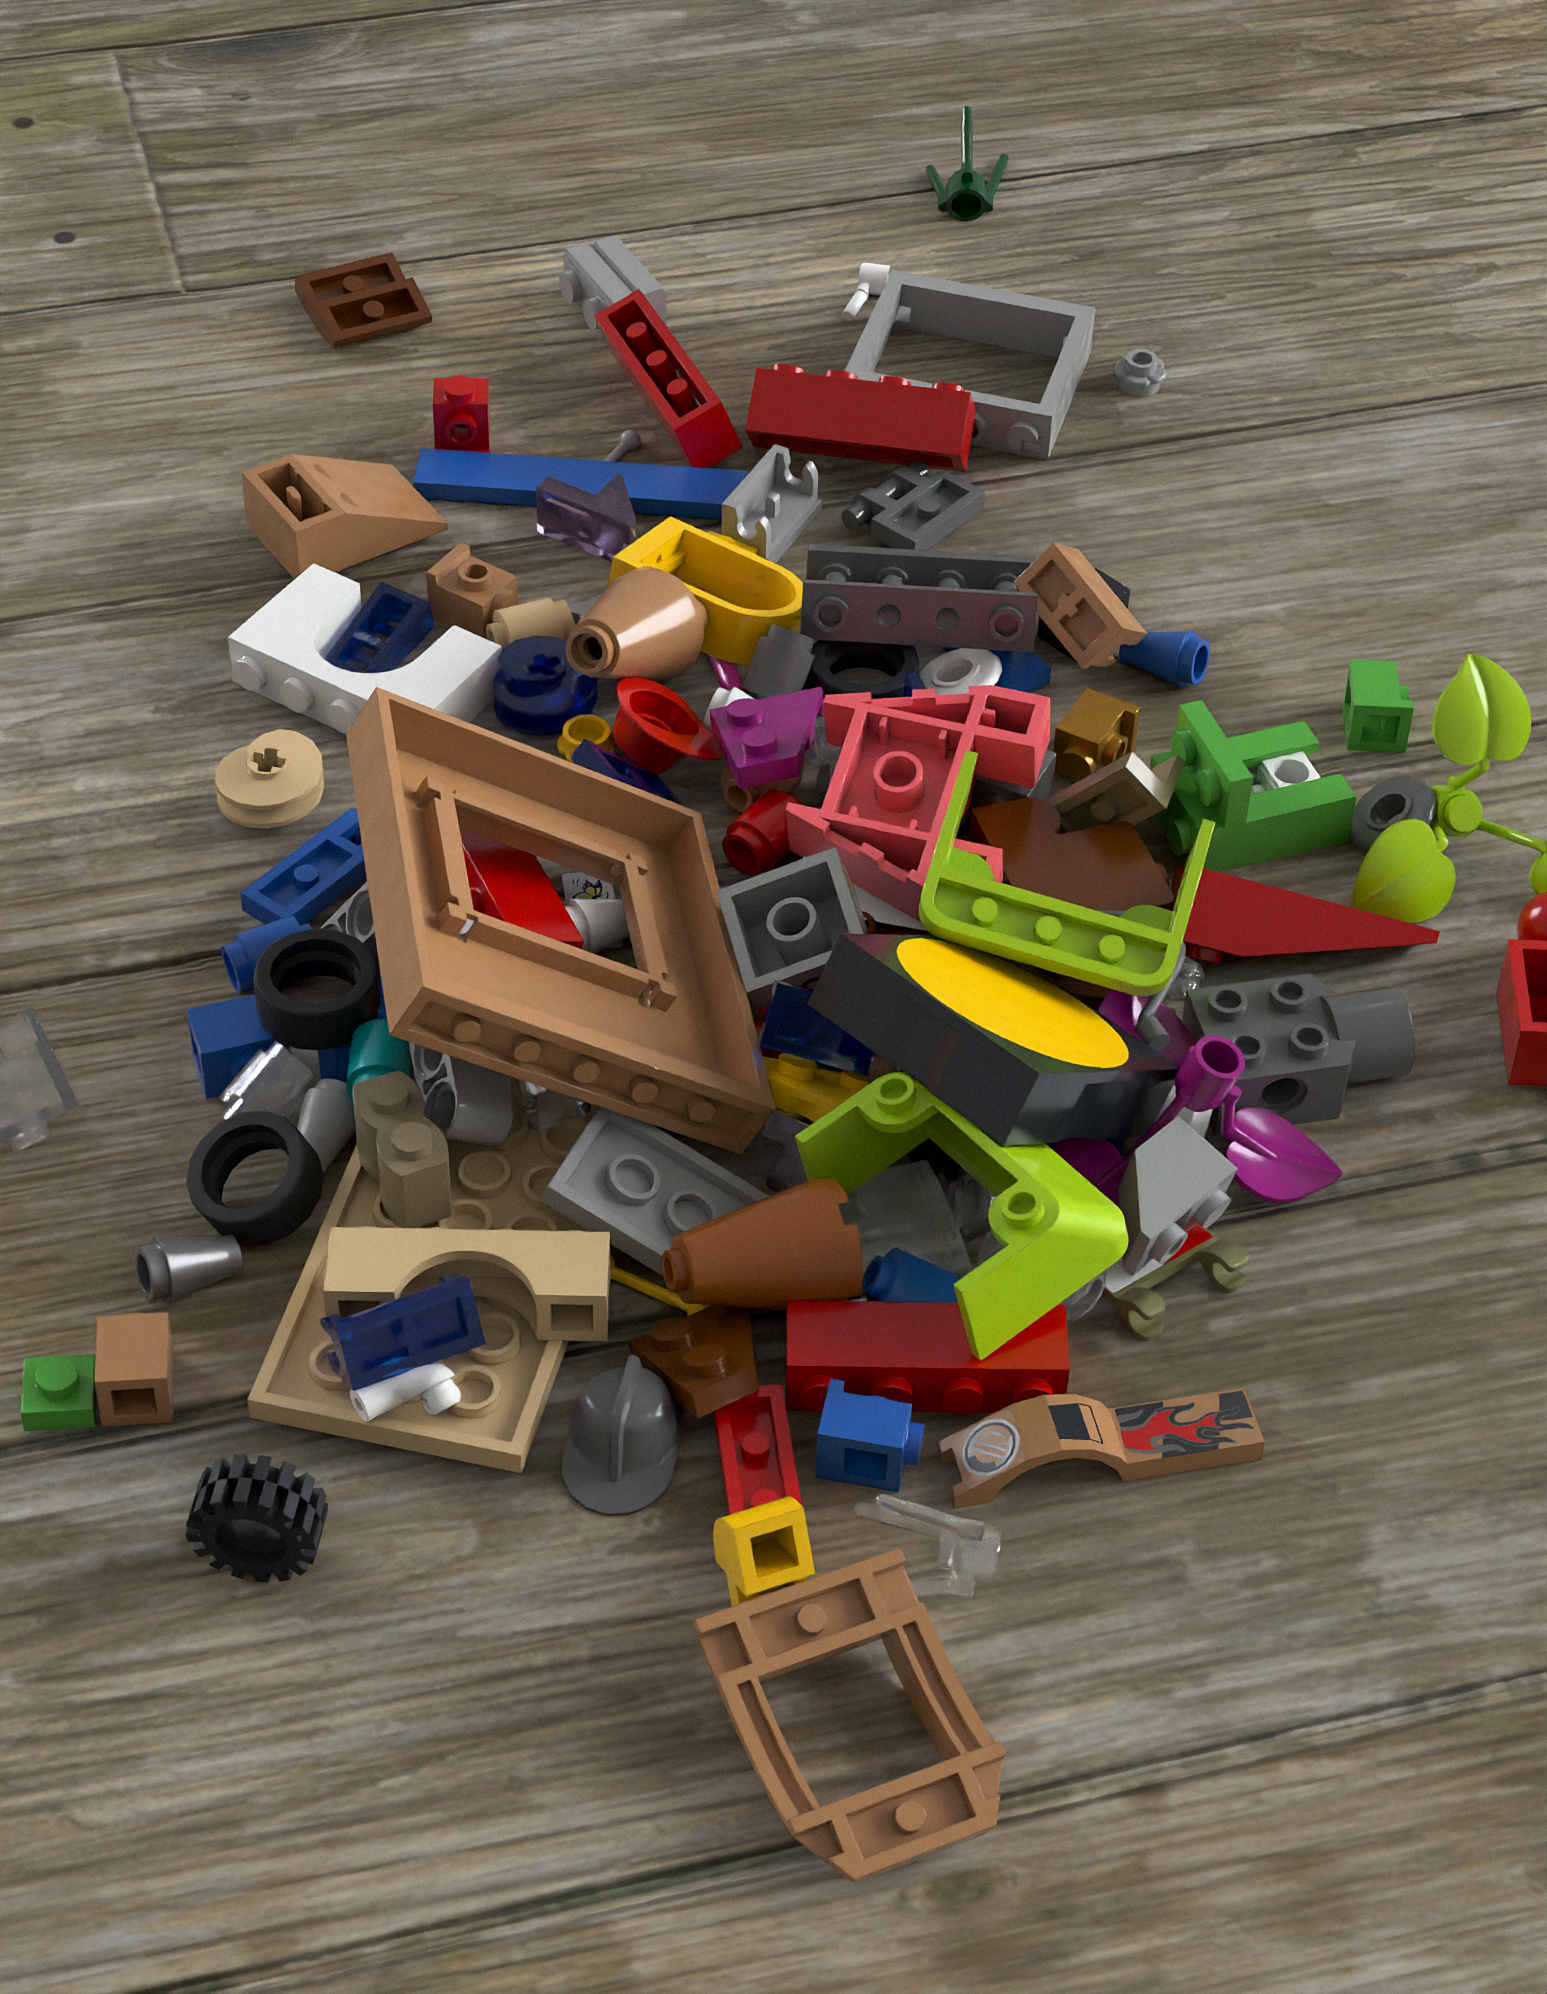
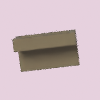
M1132 751L1046 799V802L1053 805L1060 814V834L1122 821L1130 822L1135 826L1166 809L1186 762L1177 754L1149 769Z

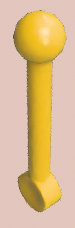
M610 1255V1279L685 1311L688 1316L712 1306L686 1304L681 1300L678 1293L670 1292L662 1286L616 1267L615 1260Z

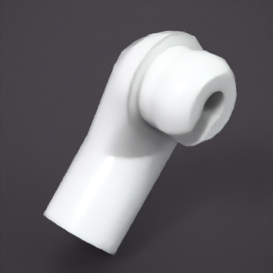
M443 1364L395 1367L350 1391V1398L360 1418L368 1422L419 1395L423 1400L426 1412L435 1415L458 1403L461 1398V1392L452 1380L456 1375L451 1369Z

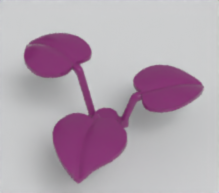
M1111 989L1097 1011L1138 1038L1134 1029L1137 1025L1138 1016L1150 996H1134ZM1162 1002L1154 1017L1158 1019L1170 1036V1042L1158 1053L1180 1067L1174 1079L1176 1094L1174 1100L1124 1159H1122L1118 1150L1107 1140L1066 1138L1061 1140L1053 1149L1054 1152L1119 1208L1118 1186L1134 1151L1170 1123L1183 1107L1194 1112H1204L1214 1109L1223 1103L1220 1132L1225 1139L1232 1142L1226 1149L1224 1157L1238 1168L1233 1178L1253 1196L1271 1203L1295 1202L1331 1186L1343 1174L1341 1169L1317 1144L1279 1115L1258 1107H1244L1235 1114V1103L1241 1096L1242 1091L1234 1084L1245 1068V1059L1241 1050L1230 1040L1217 1035L1202 1037L1195 1045L1193 1036L1183 1021Z

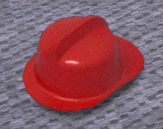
M626 677L617 683L615 693L620 705L613 723L612 735L622 752L629 756L642 772L653 775L665 773L670 768L679 764L686 756L702 760H718L724 757L714 734L701 723L687 702L672 690L642 677Z

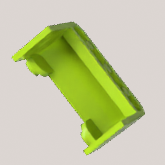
M966 750L919 902V917L927 931L946 941L1134 996H1150L1164 989L1169 983L1177 963L1216 822L1206 819L1202 820L1186 863L1173 911L1152 905H1138L1125 911L1121 917L1109 915L994 881L993 872L983 858L974 853L953 847L968 799L978 753Z
M889 1073L864 1087L795 1136L808 1180L825 1176L834 1178L845 1190L846 1195H849L930 1138L995 1197L989 1209V1223L994 1237L1005 1248L953 1284L971 1353L981 1361L1105 1271L1124 1255L1128 1247V1233L1124 1215L1111 1200L1045 1143L1003 1146L931 1094L908 1073Z

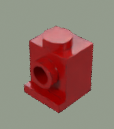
M467 376L434 378L433 423L435 449L490 453L488 378H470Z

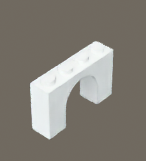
M314 563L228 636L232 682L280 703L297 713L304 714L328 725L343 734L347 733L376 687L468 723L503 691L502 646L455 625L417 659L395 670L382 673H356L340 669L328 663L327 660L363 629L360 583Z

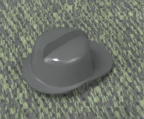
M629 1355L625 1366H615L602 1370L588 1381L573 1412L562 1455V1480L570 1496L585 1509L606 1516L630 1515L650 1507L666 1492L674 1475L684 1431L683 1407L672 1398L671 1392L662 1378L652 1371L642 1368L638 1356Z

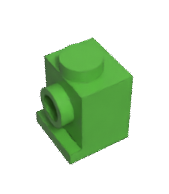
M1350 659L1342 701L1347 750L1406 752L1414 703L1413 700H1409V687L1399 685L1397 662Z

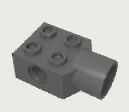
M1308 973L1186 990L1182 1021L1192 1034L1195 1045L1202 1037L1217 1035L1233 1042L1244 1056V1071L1234 1084L1242 1091L1241 1096L1235 1103V1114L1244 1107H1258L1279 1115L1292 1125L1338 1119L1348 1083L1406 1076L1412 1070L1415 1056L1413 1023L1406 999L1397 987L1392 986L1336 994L1312 974ZM1223 1103L1213 1109L1209 1122L1215 1136L1222 1135L1220 1128Z

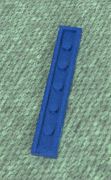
M421 448L413 487L425 499L722 520V503L748 475V471Z

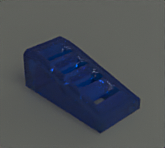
M381 581L324 660L335 667L356 673H382L394 670L426 638L434 627L435 622L430 602ZM391 620L399 625L395 628L387 623ZM379 633L383 636L388 637L389 639L386 642H384L373 636ZM366 646L377 651L378 654L374 657L360 651V649ZM352 659L368 666V668L363 672L346 663Z

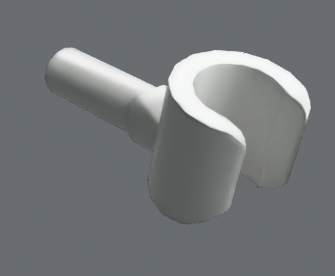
M863 263L860 266L858 287L842 312L844 320L852 321L864 302L868 300L869 295H881L888 280L889 265Z

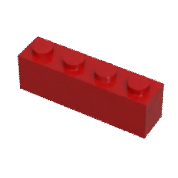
M640 289L594 315L617 363L690 467L709 468L743 448L721 400Z
M775 364L772 366V369L756 368L745 431L753 447L771 449L776 444L788 448L790 452L907 466L918 460L924 463L927 468H943L950 471L966 472L976 408L971 392H964L963 387L953 383L937 382L932 384V388L911 386L908 380L895 376H882L876 382L859 380L856 375L842 370H828L824 376L804 373L803 369L794 365Z
M459 827L474 911L582 949L584 940L535 855Z
M787 1301L785 1333L786 1410H810L822 1413L830 1379L845 1381V1393L862 1396H881L892 1401L912 1404V1412H950L958 1415L973 1412L995 1413L1013 1403L1038 1396L1067 1394L1070 1364L1065 1304H1058L990 1355L979 1361L971 1353L958 1303Z

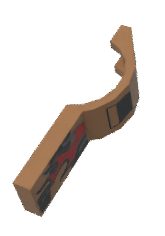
M1244 1387L1109 1409L1101 1401L1081 1395L1054 1394L1042 1395L1013 1403L938 1442L937 1454L940 1464L956 1461L962 1481L952 1486L951 1500L955 1509L992 1503L1001 1488L1021 1473L1047 1462L1072 1458L1099 1460L1116 1469L1123 1481L1261 1460L1265 1440Z

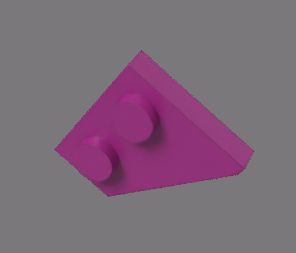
M821 687L758 700L751 698L738 699L728 704V706L709 710L712 732L739 789L799 777L805 763L804 753L811 748L815 737L814 721L816 717H823L824 697Z

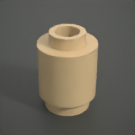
M549 597L495 610L493 613V623L486 626L487 640L502 646V658L506 665L511 667L563 653L570 631L575 627L571 610L565 600L561 599L553 602Z

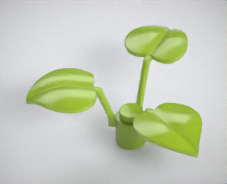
M1466 654L1458 672L1442 692L1433 715V737L1436 746L1442 754L1451 762L1459 765H1472L1475 763L1476 765L1458 777H1449L1448 786H1431L1436 794L1437 807L1433 820L1429 825L1418 819L1401 820L1392 824L1380 834L1371 846L1359 869L1353 887L1350 907L1408 923H1420L1436 916L1450 900L1456 880L1453 863L1441 853L1448 846L1446 835L1465 837L1475 830L1483 831L1541 852L1531 867L1529 880L1537 895L1547 891V842L1483 819L1482 805L1479 798L1473 792L1465 789L1467 784L1488 771L1490 759L1511 761L1517 758L1523 752L1531 731L1532 718L1526 696L1514 678L1493 661L1478 654Z

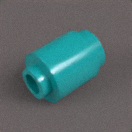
M387 1019L368 1021L357 1027L351 1039L346 1090L351 1097L352 1104L355 1083L398 1070L408 1075L414 1081V1068L409 1043L389 1035Z

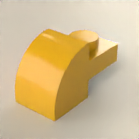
M791 1496L784 1497L718 1518L715 1521L713 1529L716 1562L726 1573L732 1606L806 1581L808 1576L815 1574L804 1508L795 1498Z

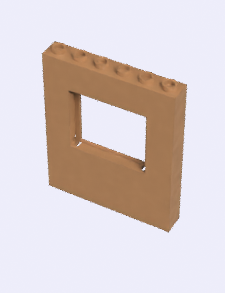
M376 687L347 731L346 737L389 1035L741 1155L775 1112L776 1107L746 989L716 892L720 890L701 813ZM459 827L618 886L637 969L474 911ZM467 919L474 921L466 933L459 934ZM642 992L644 999L639 998Z

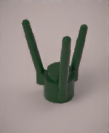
M965 106L962 109L961 169L957 170L948 179L945 188L933 165L926 167L929 181L938 197V210L941 212L948 211L953 218L960 221H972L979 218L984 212L989 213L993 211V198L1009 160L1007 154L999 156L987 186L983 177L973 170L972 109L969 106Z

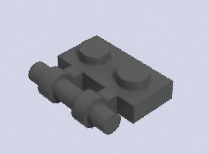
M916 460L907 467L900 465L884 476V483L877 488H866L852 499V505L844 510L841 516L845 526L851 530H856L863 524L871 525V537L893 549L928 550L984 509L985 491L943 468L928 478L929 472L927 467L921 461Z

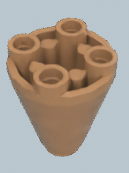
M643 566L615 578L570 631L565 646L566 657L570 665L577 672L592 678L620 681L626 677H642L661 684L684 674L698 658L704 639V629L708 623V613L705 606L695 599L694 594L678 577L661 569Z

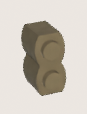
M399 1070L355 1083L353 1087V1104L358 1156L365 1171L380 1183L381 1202L388 1217L400 1228H417L450 1217L452 1201L448 1145L441 1130L436 1124L425 1117L423 1096L416 1083Z

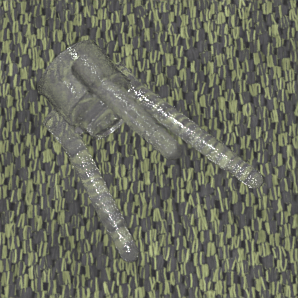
M880 1494L876 1497L877 1506L866 1503H857L854 1506V1513L858 1517L939 1538L936 1568L949 1570V1577L910 1581L916 1597L953 1594L973 1598L975 1581L993 1584L1000 1549L1001 1526L985 1524V1521L956 1517L887 1494Z

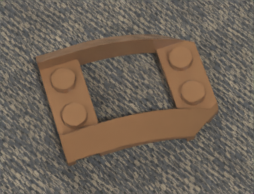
M901 1548L697 1618L693 1622L734 1728L758 1778L793 1838L852 1883L861 1882L982 1836L992 1830L997 1823L1001 1794H998L1003 1758L1007 1755L1001 1740L995 1742L974 1709L951 1666L924 1603L918 1602L903 1566L906 1560ZM882 1639L904 1691L943 1762L821 1807L788 1748L760 1682Z

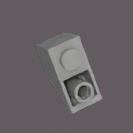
M1179 1115L1134 1151L1118 1186L1119 1209L1124 1215L1128 1233V1247L1122 1256L1123 1267L1132 1276L1153 1259L1159 1264L1168 1261L1188 1237L1187 1231L1197 1223L1203 1229L1209 1227L1222 1215L1231 1202V1198L1225 1193L1238 1168Z

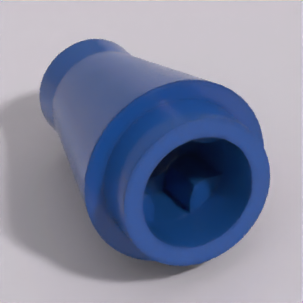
M1194 631L1147 632L1148 634L1136 645L1127 646L1123 644L1120 646L1119 658L1122 664L1134 666L1180 688L1186 687L1187 684H1200L1209 664V643L1205 639L1198 638Z

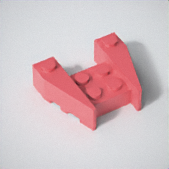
M993 685L969 686V693L935 695V688L912 690V697L871 699V692L825 695L823 708L827 744L840 746L842 750L821 809L788 802L785 811L789 849L801 857H809L836 847L854 885L921 922L919 902L965 751L978 753L973 775L1035 788L1050 741V697ZM955 839L954 848L974 853L983 858L993 872L994 881L1003 883V849Z

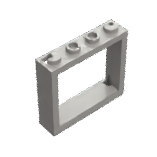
M892 270L845 371L856 375L859 380L876 382L882 376H891L875 373L874 370L894 327L1058 357L1040 404L969 390L964 391L971 392L976 408L971 446L1048 460L1091 353L1096 308ZM900 306L909 307L911 311L900 309ZM906 379L911 383V386L932 388V383ZM1039 437H1042L1041 445L1025 443V441L1037 443Z

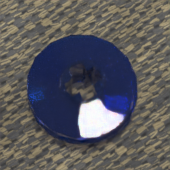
M532 636L515 640L503 648L498 658L500 669L493 678L496 717L507 728L526 735L548 736L563 733L564 724L569 719L579 715L593 714L598 701V678L581 674L570 665L565 652L567 640L550 636Z

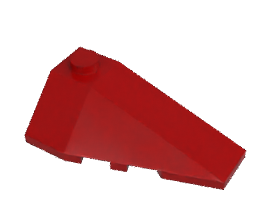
M1175 868L1171 888L1174 895L1173 910L1185 868ZM1203 868L1183 941L1184 944H1187L1186 957L1221 965L1223 954L1245 957L1435 944L1438 941L1440 931Z

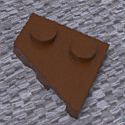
M712 1305L685 1318L661 1322L651 1330V1333L628 1343L630 1354L639 1357L642 1368L648 1369L662 1378L671 1392L672 1398L696 1418L705 1416L759 1391L751 1308Z

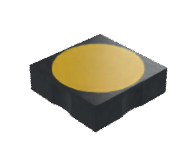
M840 933L807 1003L870 1050L908 1073L931 1094L1003 1146L1056 1143L1066 1138L1106 1140L1143 1137L1156 1121L1174 1085L1175 1075L1180 1069L1173 1062L1033 966L946 941L934 935Z

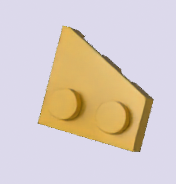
M783 1053L779 1055L778 1059L763 1056L775 1107L802 1115L814 1122L879 1078L872 1072L854 1067L843 1068L842 1073L819 1069L817 1064L811 1059L796 1054Z

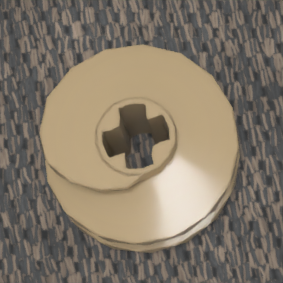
M278 729L262 734L253 740L250 745L238 748L225 756L216 768L215 785L219 810L232 822L249 828L262 829L289 825L307 816L320 802L325 788L321 752L313 740L296 731Z

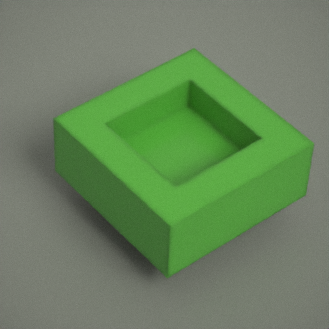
M95 1354L24 1358L21 1418L24 1431L96 1426Z

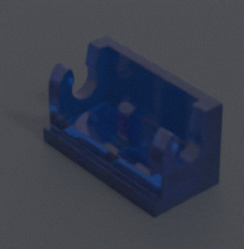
M455 1272L439 1277V1285L374 1308L345 1318H340L334 1313L320 1319L322 1328L330 1335L335 1348L327 1351L331 1369L353 1391L486 1344L470 1279L466 1276L460 1277Z

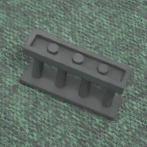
M809 544L806 579H803L800 634L815 640L1034 652L1038 593L1020 592L1012 582L1036 560V557Z

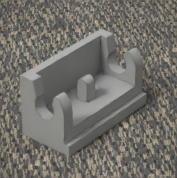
M776 444L773 445L722 503L721 535L729 536L734 540L758 548V556L775 564L822 510V500L817 499L818 471L814 463L809 461L802 470L803 480L797 479L789 471L791 460L788 448Z

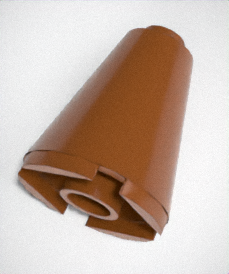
M826 1176L812 1178L676 1234L672 1239L670 1250H665L662 1255V1272L668 1290L670 1292L677 1291L681 1300L686 1304L786 1311L788 1300L847 1301V1299L859 1298L863 1277L861 1240L857 1223L845 1225L843 1223L838 1204L850 1203L845 1190L834 1178Z

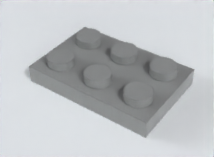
M599 1107L550 1181L540 1201L590 1232H610L611 1245L663 1276L662 1255L665 1250H670L672 1239L676 1234L769 1197V1195L656 1126Z

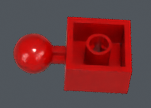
M1547 891L1532 898L1520 913L1517 923L1518 940L1508 939L1496 991L1508 1085L1547 1086Z

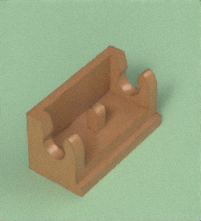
M1052 543L1012 582L1020 592L1038 593L1037 614L1083 669H1087L1090 665L1107 667L1114 664L1116 660L1111 653L1123 644L1127 646L1136 645L1148 634L1079 549Z

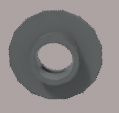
M1410 776L1392 778L1376 785L1364 794L1355 806L1349 834L1351 842L1360 851L1368 853L1380 834L1396 822L1418 819L1429 825L1433 820L1437 807L1435 791L1424 780ZM1401 814L1395 820L1388 823L1394 816Z

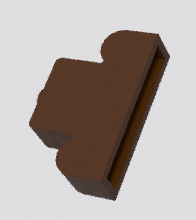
M1020 798L971 809L968 841L1003 849V884L1096 911H1127L1138 905H1152L1173 911L1174 895L1169 888L1166 870L1160 862H1154L1132 823L1122 821L1060 834V814L1053 805L1044 800ZM1033 966L1071 993L1105 998L1111 990L1110 988Z

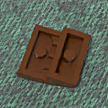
M392 252L295 276V292L322 337L333 348L432 323V314L414 278L405 279Z

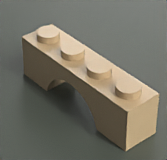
M372 1226L331 1227L323 1289L327 1335L344 1337H398L409 1320L427 1306L452 1297L480 1296L498 1300L518 1311L530 1324L537 1340L608 1341L610 1232H585L581 1230L445 1229L439 1227L428 1229L376 1228Z

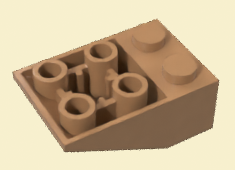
M289 454L241 472L247 527L294 579L313 563L332 572H338L448 530V523L390 464Z

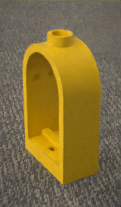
M671 516L613 557L608 586L615 578L643 566L661 569L683 581L684 585L694 594L695 599L705 606L708 613V623L704 629V639L700 651L715 658L749 666L760 635L766 637L771 623L800 634L803 583L797 576L780 565ZM695 587L703 588L706 592H704V591H702V590H700V589H698V588H695Z

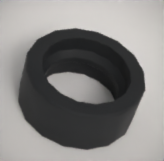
M817 640L813 644L810 654L815 655L808 674L807 689L821 687L824 698L825 695L871 692V699L912 697V690H915L917 687L920 662L916 648L913 645ZM864 667L880 670L893 678L879 684L861 685L846 682L834 676V674L850 668Z
M310 929L291 933L270 944L257 960L253 976L256 1010L262 1028L278 1042L296 1049L320 1051L345 1046L351 1042L352 1035L357 1027L365 1022L376 1020L378 1017L381 1002L379 969L372 951L356 937L337 930ZM313 976L336 977L354 986L350 992L343 996L322 1003L298 1002L281 994L285 987L297 980Z
M268 1111L242 1112L219 1122L200 1140L189 1160L186 1185L192 1204L221 1236L232 1234L238 1244L243 1246L269 1245L291 1235L310 1218L322 1194L324 1172L318 1153L286 1117ZM281 1149L288 1154L287 1172L279 1187L265 1200L243 1208H228L222 1202L223 1187L231 1171L246 1157L259 1151Z

